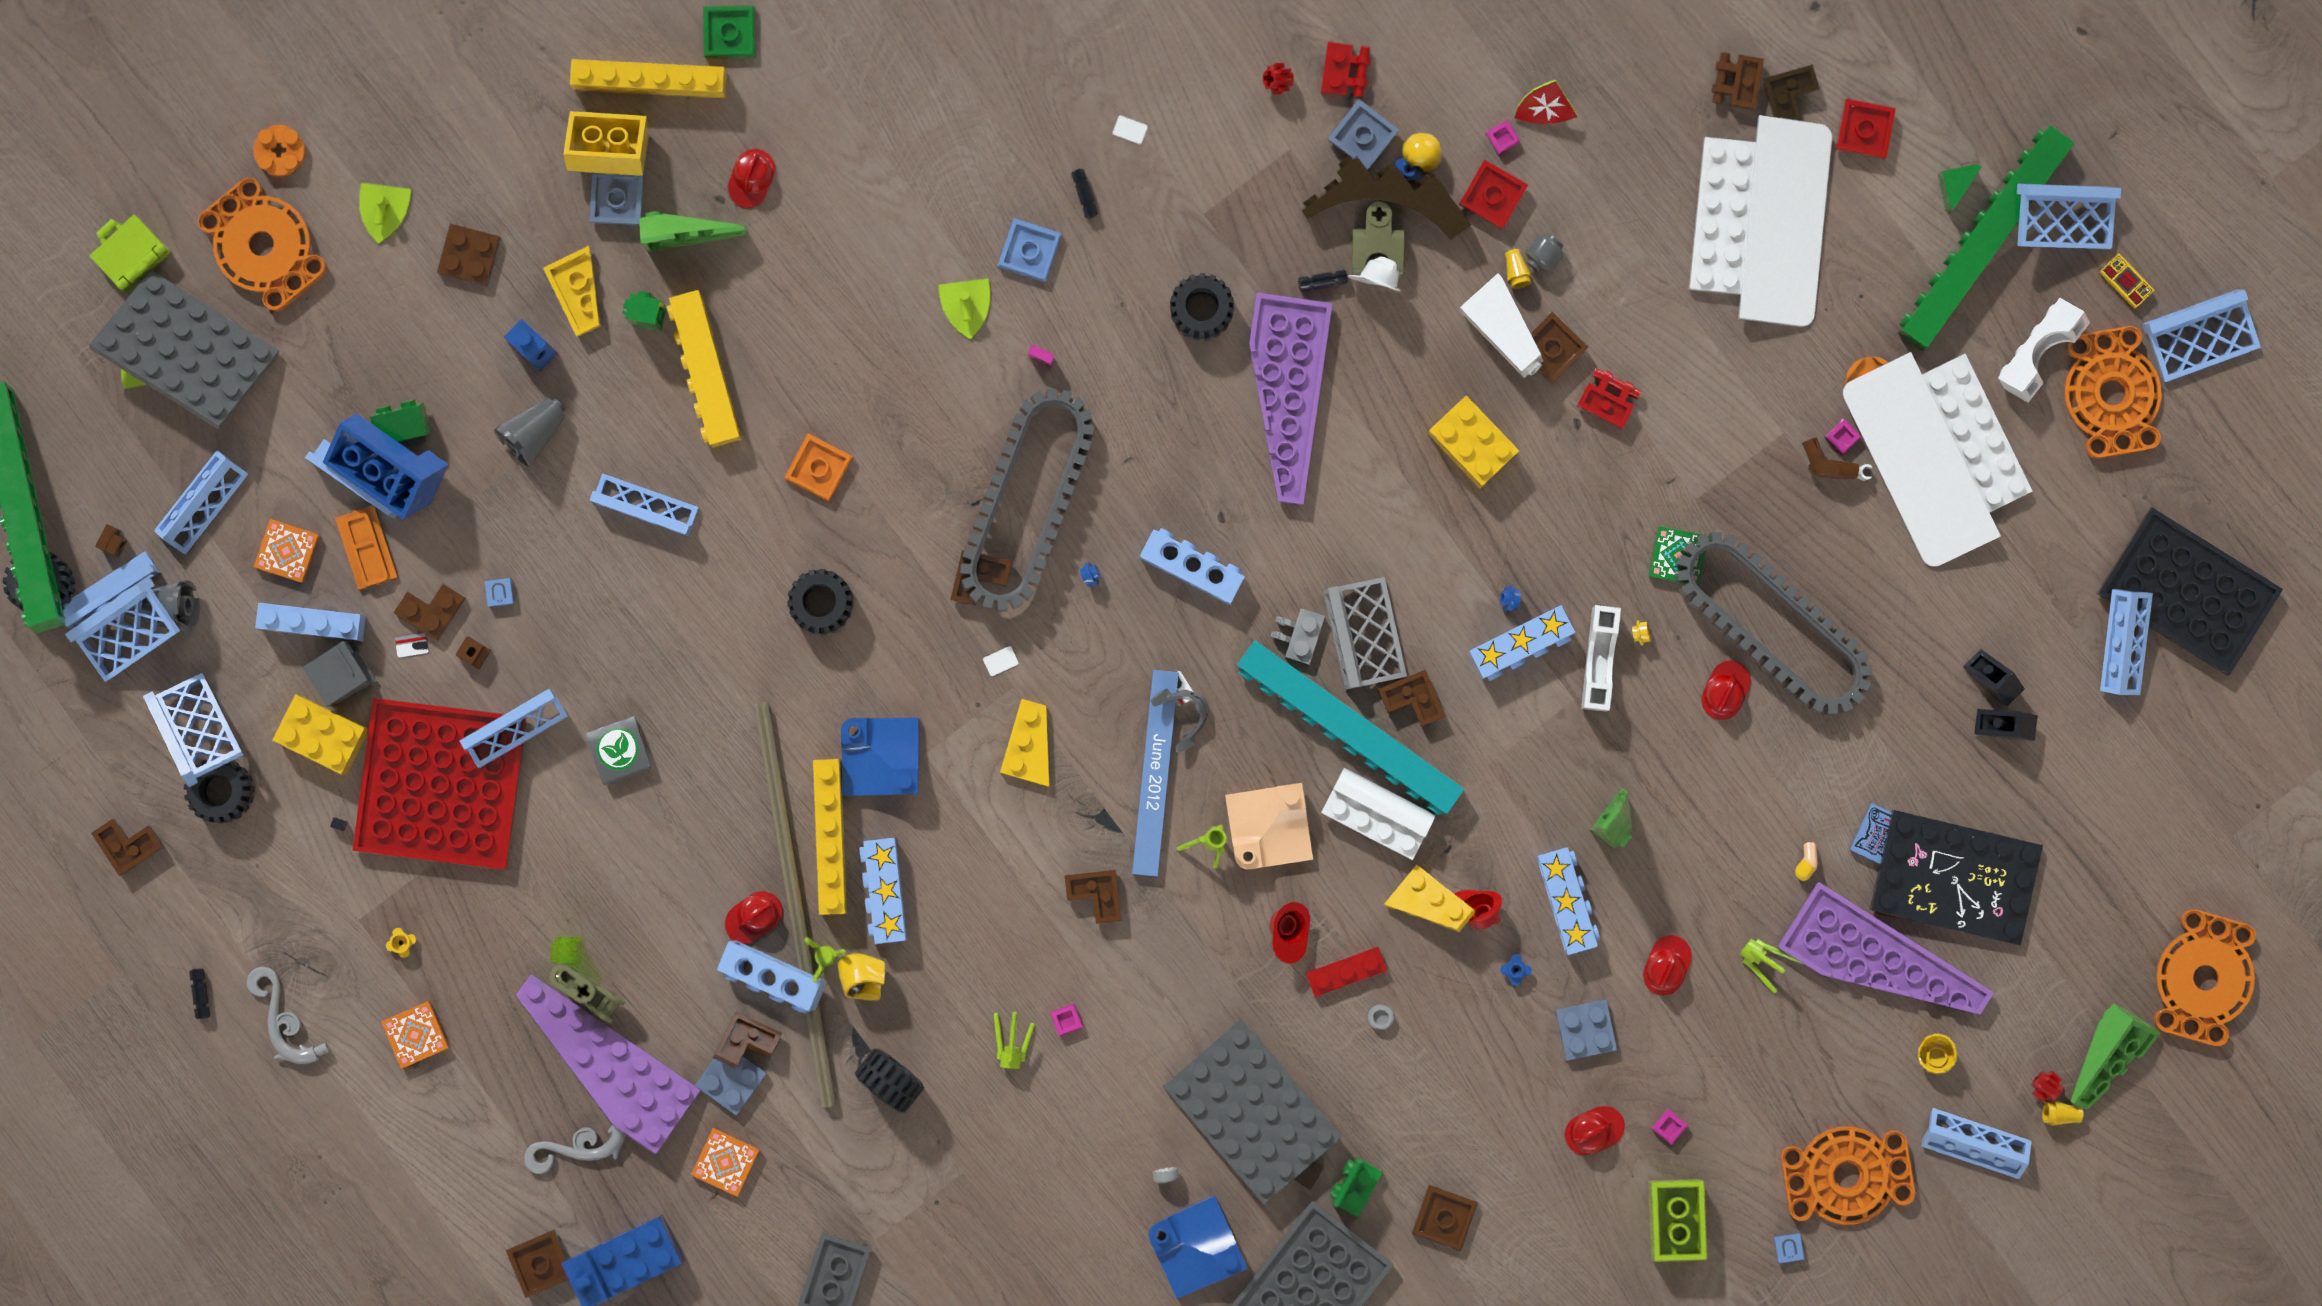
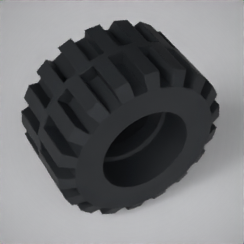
M1200 273L1198 276L1190 275L1188 279L1180 281L1179 286H1176L1170 301L1171 318L1179 331L1181 330L1186 337L1190 336L1193 337V340L1198 341L1199 339H1204L1205 341L1210 340L1211 337L1216 338L1222 331L1228 328L1233 318L1234 299L1231 295V290L1229 287H1226L1222 279L1218 280L1212 274L1210 276H1206L1205 273ZM1205 293L1216 300L1217 312L1211 319L1199 321L1188 314V300L1195 294Z
M50 552L61 605L65 602L69 604L72 600L69 598V595L75 593V589L71 586L76 584L75 578L71 576L73 572L63 560ZM6 567L4 572L8 575L3 577V583L6 585L3 588L4 593L8 595L7 598L11 603L24 612L23 605L19 602L16 595V588H19L17 579L13 577L11 567Z
M825 569L809 570L806 574H801L800 578L792 583L793 587L788 592L789 601H787L791 617L801 628L813 634L827 635V633L838 631L837 629L843 627L847 619H850L852 615L851 610L854 607L853 594L848 584L836 573ZM817 587L830 589L836 599L834 609L824 617H816L810 614L806 608L808 594Z
M208 760L202 761L201 765H195L196 768L207 764ZM230 761L196 778L198 783L190 787L184 784V790H187V795H184V799L189 801L187 806L195 812L194 815L198 818H203L204 821L215 823L232 822L233 819L242 817L241 814L249 810V802H253L254 797H251V792H255L254 786H251L253 779L247 775L248 771L245 767H241L235 761ZM218 775L225 776L232 787L229 800L222 806L213 805L207 796L209 782Z
M874 1048L855 1071V1075L860 1083L898 1112L906 1113L924 1090L922 1082L913 1073L880 1049Z

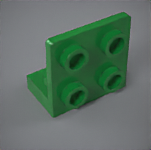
M1355 1156L1353 1161L1348 1159L1341 1172L1345 1175L1340 1184L1338 1182L1335 1183L1329 1196L1332 1198L1331 1203L1333 1206L1340 1207L1359 1217L1383 1171Z

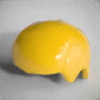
M1427 133L1413 134L1403 144V157L1407 160L1410 167L1420 166L1424 172H1429L1436 169L1442 162L1440 142L1433 135Z
M1941 1034L1929 1035L1924 1038L1918 1048L1919 1063L1927 1072L1937 1075L1946 1073L1952 1069L1957 1061L1956 1045L1948 1036Z

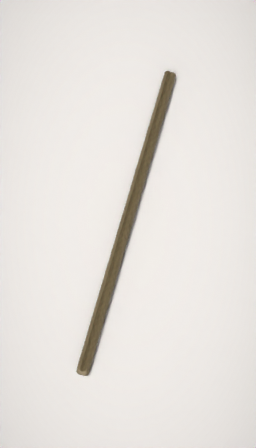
M767 702L755 704V712L798 968L814 975L810 947L804 941L805 938H808L770 709ZM818 1003L816 1010L807 1011L806 1016L821 1105L823 1108L835 1106L836 1101Z

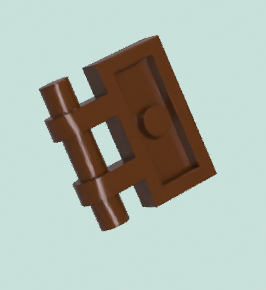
M1721 52L1720 60L1716 62L1715 70L1717 71L1716 83L1712 85V103L1722 104L1723 96L1729 95L1731 96L1729 106L1755 110L1764 59L1739 54L1737 64L1729 63L1730 53ZM1727 73L1735 74L1733 86L1726 85Z

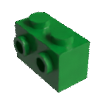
M638 291V295L631 293L630 298L625 299L622 313L626 314L625 319L632 326L661 332L667 307L661 300L653 297V294Z
M415 399L401 402V407L391 409V405L376 408V413L370 416L371 424L397 442L424 436L431 432L424 402L416 403Z

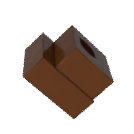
M106 524L95 547L119 557L128 540L119 536L121 530Z
M468 636L455 655L480 670L491 649ZM471 647L476 649L473 657H469L467 654Z

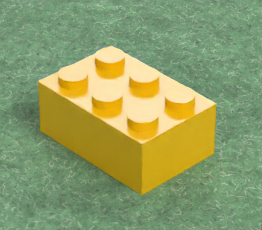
M570 111L563 153L567 171L643 176L649 137L646 116Z
M1467 395L1427 433L1479 489L1519 452L1512 442Z
M295 694L273 741L339 774L348 775L368 735L369 729L306 697Z

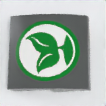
M634 716L586 733L603 785L652 768L646 746Z

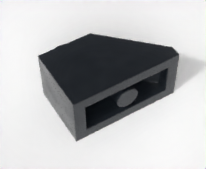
M1982 649L1963 666L1992 697L2006 707L2025 690L2012 670Z
M1977 709L1974 734L2035 741L2038 715L2018 711Z

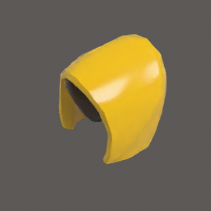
M859 953L843 956L838 962V970L845 996L852 999L869 1001L880 1000L881 985L884 984L885 962Z

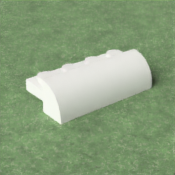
M1346 768L1342 770L1321 811L1322 814L1411 860L1414 859L1435 818V814Z

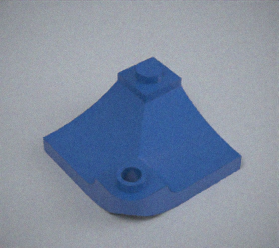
M850 718L843 723L841 727L842 796L919 795V718ZM852 726L858 728V734L855 736L849 733V729Z
M1215 1195L1156 1222L1149 1230L1150 1243L1176 1299L1247 1269L1244 1258ZM1157 1232H1166V1238L1159 1240L1156 1236Z

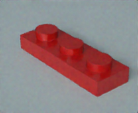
M1375 947L1306 972V976L1313 995L1316 997L1387 971L1379 947Z

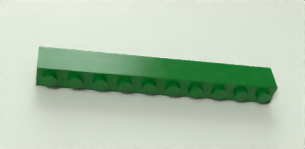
M2051 125L2045 130L2040 128L2031 140L2035 144L2030 151L2025 149L2017 159V162L2020 163L2015 171L2010 169L2003 178L2004 187L2000 192L1995 190L1987 202L1991 205L1986 212L1981 210L1973 220L1975 224L1971 232L1966 230L1959 239L1960 248L1956 253L1951 251L1944 260L1943 264L1946 267L1942 273L1937 271L1928 283L1931 285L1929 291L1926 294L1922 292L1915 300L1914 305L1917 306L1912 314L1907 312L1900 321L1899 325L1902 328L1898 334L1923 351L1930 345L2019 221L2021 194H2017V184L2045 185L2075 142Z
M1 382L0 508L3 517H0V522L3 530L7 532L8 540L5 541L7 552L10 556L12 555L13 559L11 572L18 582L19 588H16V595L24 609V612L21 613L23 624L33 632L40 633L66 625L14 390L6 382Z

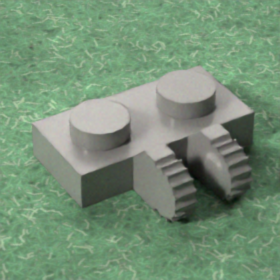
M1302 608L1296 622L1277 616L1275 622L1282 626L1294 628L1292 637L1277 631H1272L1270 637L1289 643L1285 658L1310 665L1325 616Z

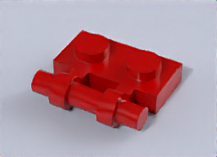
M1328 42L1320 93L1346 97L1347 87L1354 88L1353 97L1363 98L1364 90L1368 87V80L1366 79L1367 69L1371 66L1372 59L1369 57L1370 47L1361 46L1359 56L1352 55L1353 45ZM1350 65L1358 66L1356 78H1349Z
M1596 368L1592 377L1599 380L1600 383L1598 387L1591 383L1587 384L1577 407L1623 429L1634 408V405L1626 402V399L1629 395L1637 400L1641 390L1633 387L1634 384L1629 381L1625 383L1612 376L1613 373L1607 370L1604 372ZM1607 385L1621 391L1619 397L1605 391Z

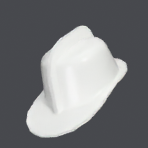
M1385 257L1370 260L1360 276L1348 275V278L1359 282L1385 286L1401 291L1397 288L1399 271L1396 269L1397 264Z

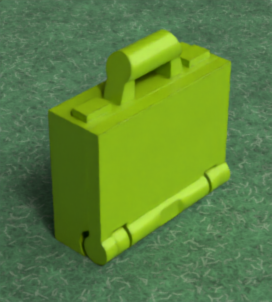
M134 214L123 225L110 219L96 232L102 245L94 250L90 257L119 289L128 294L144 279L150 270L153 271L172 252ZM116 228H118V230H117L115 233H113L107 240L105 239V238H106L107 236H109Z

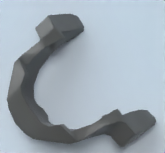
M1166 688L1152 697L1151 703L1153 706L1156 707L1176 699H1185L1193 702L1196 711L1200 714L1197 726L1183 735L1184 738L1175 746L1178 753L1195 745L1194 735L1205 725L1209 714V706L1201 694L1186 689L1170 693Z

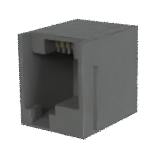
M342 641L302 667L326 707L339 706L377 681L353 642Z

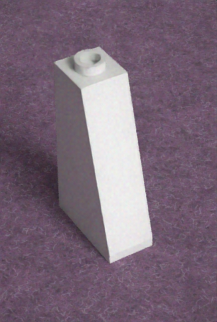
M1497 274L1460 308L1463 315L1525 378L1528 374L1533 375L1540 369L1543 359L1502 277Z

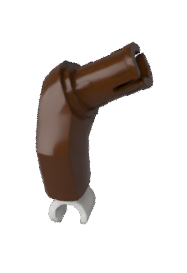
M1817 437L1802 442L1810 462L1808 470L1811 474L1829 479L1855 480L1858 477L1860 480L1865 481L1872 478L1864 476L1862 472L1864 468H1872L1869 464L1859 467L1857 463L1828 460V458H1825Z

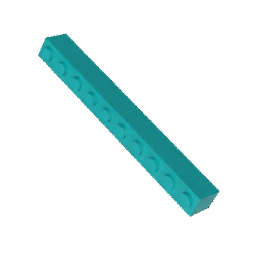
M1253 641L1236 667L1240 669L1239 675L1249 682L1252 679L1261 684L1259 689L1267 695L1272 696L1273 693L1282 699L1280 704L1288 710L1293 711L1295 708L1303 714L1300 717L1311 726H1314L1315 723L1323 728L1321 733L1332 741L1338 738L1345 743L1342 748L1354 756L1357 753L1366 758L1364 763L1375 771L1380 768L1386 772L1385 778L1396 786L1400 782L1408 788L1406 790L1408 795L1417 801L1420 797L1429 803L1426 807L1438 816L1441 812L1446 815L1464 791L1463 787L1257 641Z

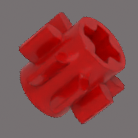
M1274 63L1273 66H1267L1262 80L1265 89H1272V95H1281L1283 92L1290 91L1289 88L1293 85L1294 75L1291 68H1285V63Z
M2041 1071L2031 1083V1086L2035 1088L2032 1095L2042 1102L2046 1099L2053 1102L2064 1089L2059 1084L2063 1079L2054 1071H2050L2048 1074L2045 1071Z

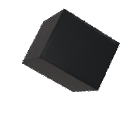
M333 817L330 827L345 831L348 821Z

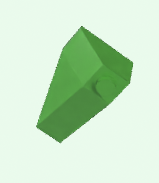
M659 211L646 213L645 217L639 218L640 240L647 252L748 235L744 225L660 214Z
M1621 789L1590 829L1614 849L1619 845L1624 847L1632 837L1629 833L1632 829L1629 797L1625 789Z
M2112 1004L2105 1011L2103 1018L2096 1028L2071 1102L2088 1110L2110 1088V1081L2119 1074L2123 1076L2128 1071L2126 1066L2135 1057L2140 1059L2161 1032L2128 1010Z

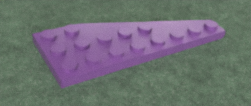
M1257 293L1249 345L1278 502L1304 505L1332 303Z
M1820 882L1816 883L1777 948L1820 975L1976 1014L1982 1013L1994 994L1988 988Z
M531 974L516 994L517 999L538 1024L611 1124L656 1155L701 1090Z

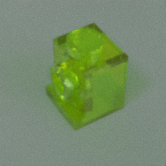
M555 937V942H551V963H581V937Z

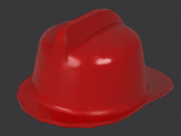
M751 149L739 156L728 183L729 197L736 205L743 208H752L763 202L775 173L774 160L770 154L764 150Z
M1732 660L1723 661L1712 671L1701 698L1703 709L1712 718L1718 720L1730 719L1740 710L1751 683L1750 674L1741 663Z
M1461 890L1453 893L1476 912L1467 922L1474 929L1483 930L1500 923L1502 898L1499 893L1477 890Z
M758 891L739 902L727 913L725 919V930L728 936L733 941L736 940L743 944H750L774 929L780 923L782 917V905L779 899L772 893Z
M1289 902L1272 915L1269 926L1272 934L1274 954L1281 962L1286 964L1296 963L1304 956L1310 928L1308 909L1299 902Z
M1668 935L1663 936L1654 944L1643 972L1644 983L1653 993L1662 996L1670 995L1676 992L1682 985L1692 958L1691 949L1684 939L1679 936Z
M1600 1106L1593 1108L1569 1121L1565 1129L1566 1143L1572 1151L1580 1155L1586 1156L1597 1153L1614 1145L1621 1139L1625 1129L1624 1119L1620 1112L1613 1107Z

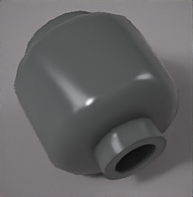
M1550 234L1546 236L1538 235L1526 249V256L1529 259L1527 264L1536 272L1540 270L1552 271L1564 256L1562 243Z

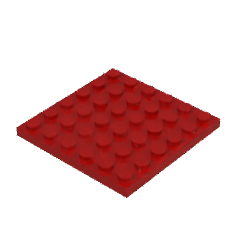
M373 698L352 851L507 870L524 743L483 767L478 768L468 750H465L460 740L505 714ZM527 717L522 720L519 731L525 732ZM517 723L509 728L516 729ZM508 730L500 732L497 744L507 746L512 743L514 732ZM518 733L517 739L524 736V734ZM494 737L488 739L487 741L493 742ZM482 743L474 748L480 760L490 755L492 745ZM496 746L495 752H497L498 750H500V749H502V748Z

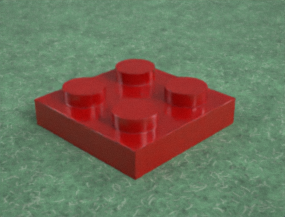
M1846 98L1844 100L1835 150L1886 159L1896 108Z
M1484 159L1459 202V206L1503 230L1528 184Z

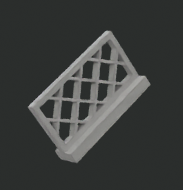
M1385 577L1323 590L1344 689L1350 690L1407 677ZM1379 584L1381 596L1376 602L1365 593L1371 585ZM1365 587L1362 592L1357 588ZM1352 590L1359 595L1353 607L1344 602L1342 591ZM1362 598L1374 605L1368 617L1356 610ZM1377 608L1384 611L1387 616L1383 627L1371 620ZM1353 613L1365 620L1358 632L1349 625L1348 620ZM1368 623L1380 630L1373 642L1361 634ZM1383 633L1392 638L1393 645L1389 651L1376 644ZM1358 638L1371 645L1364 657L1355 652L1354 645ZM1373 648L1386 655L1379 667L1367 660ZM1388 658L1397 662L1399 673L1390 675L1382 669ZM1366 663L1375 669L1376 672L1371 679L1362 681L1360 669ZM1379 672L1384 675L1383 677L1376 678Z

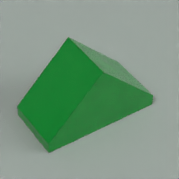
M1974 164L1944 170L1938 175L1944 207L1947 212L1950 213L1955 209L1982 166Z

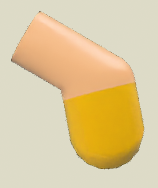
M1805 843L1803 845L1804 858L1795 870L1797 878L1801 881H1807L1818 867L1815 843Z

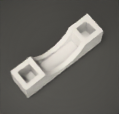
M2059 298L2056 304L2048 309L2046 317L2042 322L2033 328L2031 336L2025 344L2017 349L2012 361L2001 370L1998 379L2003 388L2029 403L2044 383L2038 373V363L2041 356L2048 348L2062 342L2075 343L2090 324L2085 312Z
M1598 605L1592 607L1581 709L1603 712L1610 710L1613 657L1619 631L1621 608Z

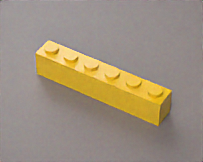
M571 59L570 85L576 91L726 98L727 72L724 67Z
M699 290L669 298L671 305L667 306L670 320H675L677 330L673 332L677 345L682 344L684 354L680 355L684 370L689 369L691 376L690 379H687L690 393L696 394L698 403H694V409L697 418L702 417L704 427L700 428L704 443L709 442V445L713 448L742 440L702 294Z
M813 760L819 915L847 914L841 760Z

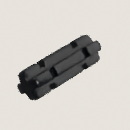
M1074 170L1071 175L1074 183H1076L1075 188L1081 206H1084V215L1086 218L1095 217L1098 215L1096 204H1093L1094 198L1089 183L1086 181L1085 170Z
M1339 270L1333 274L1332 272L1315 274L1310 278L1308 276L1298 278L1300 291L1348 283L1346 270Z
M202 968L192 969L189 975L190 981H193L191 991L193 1005H196V1009H194L195 1018L210 1017V1010L206 1004L209 1003L206 983L203 981L205 979V971Z

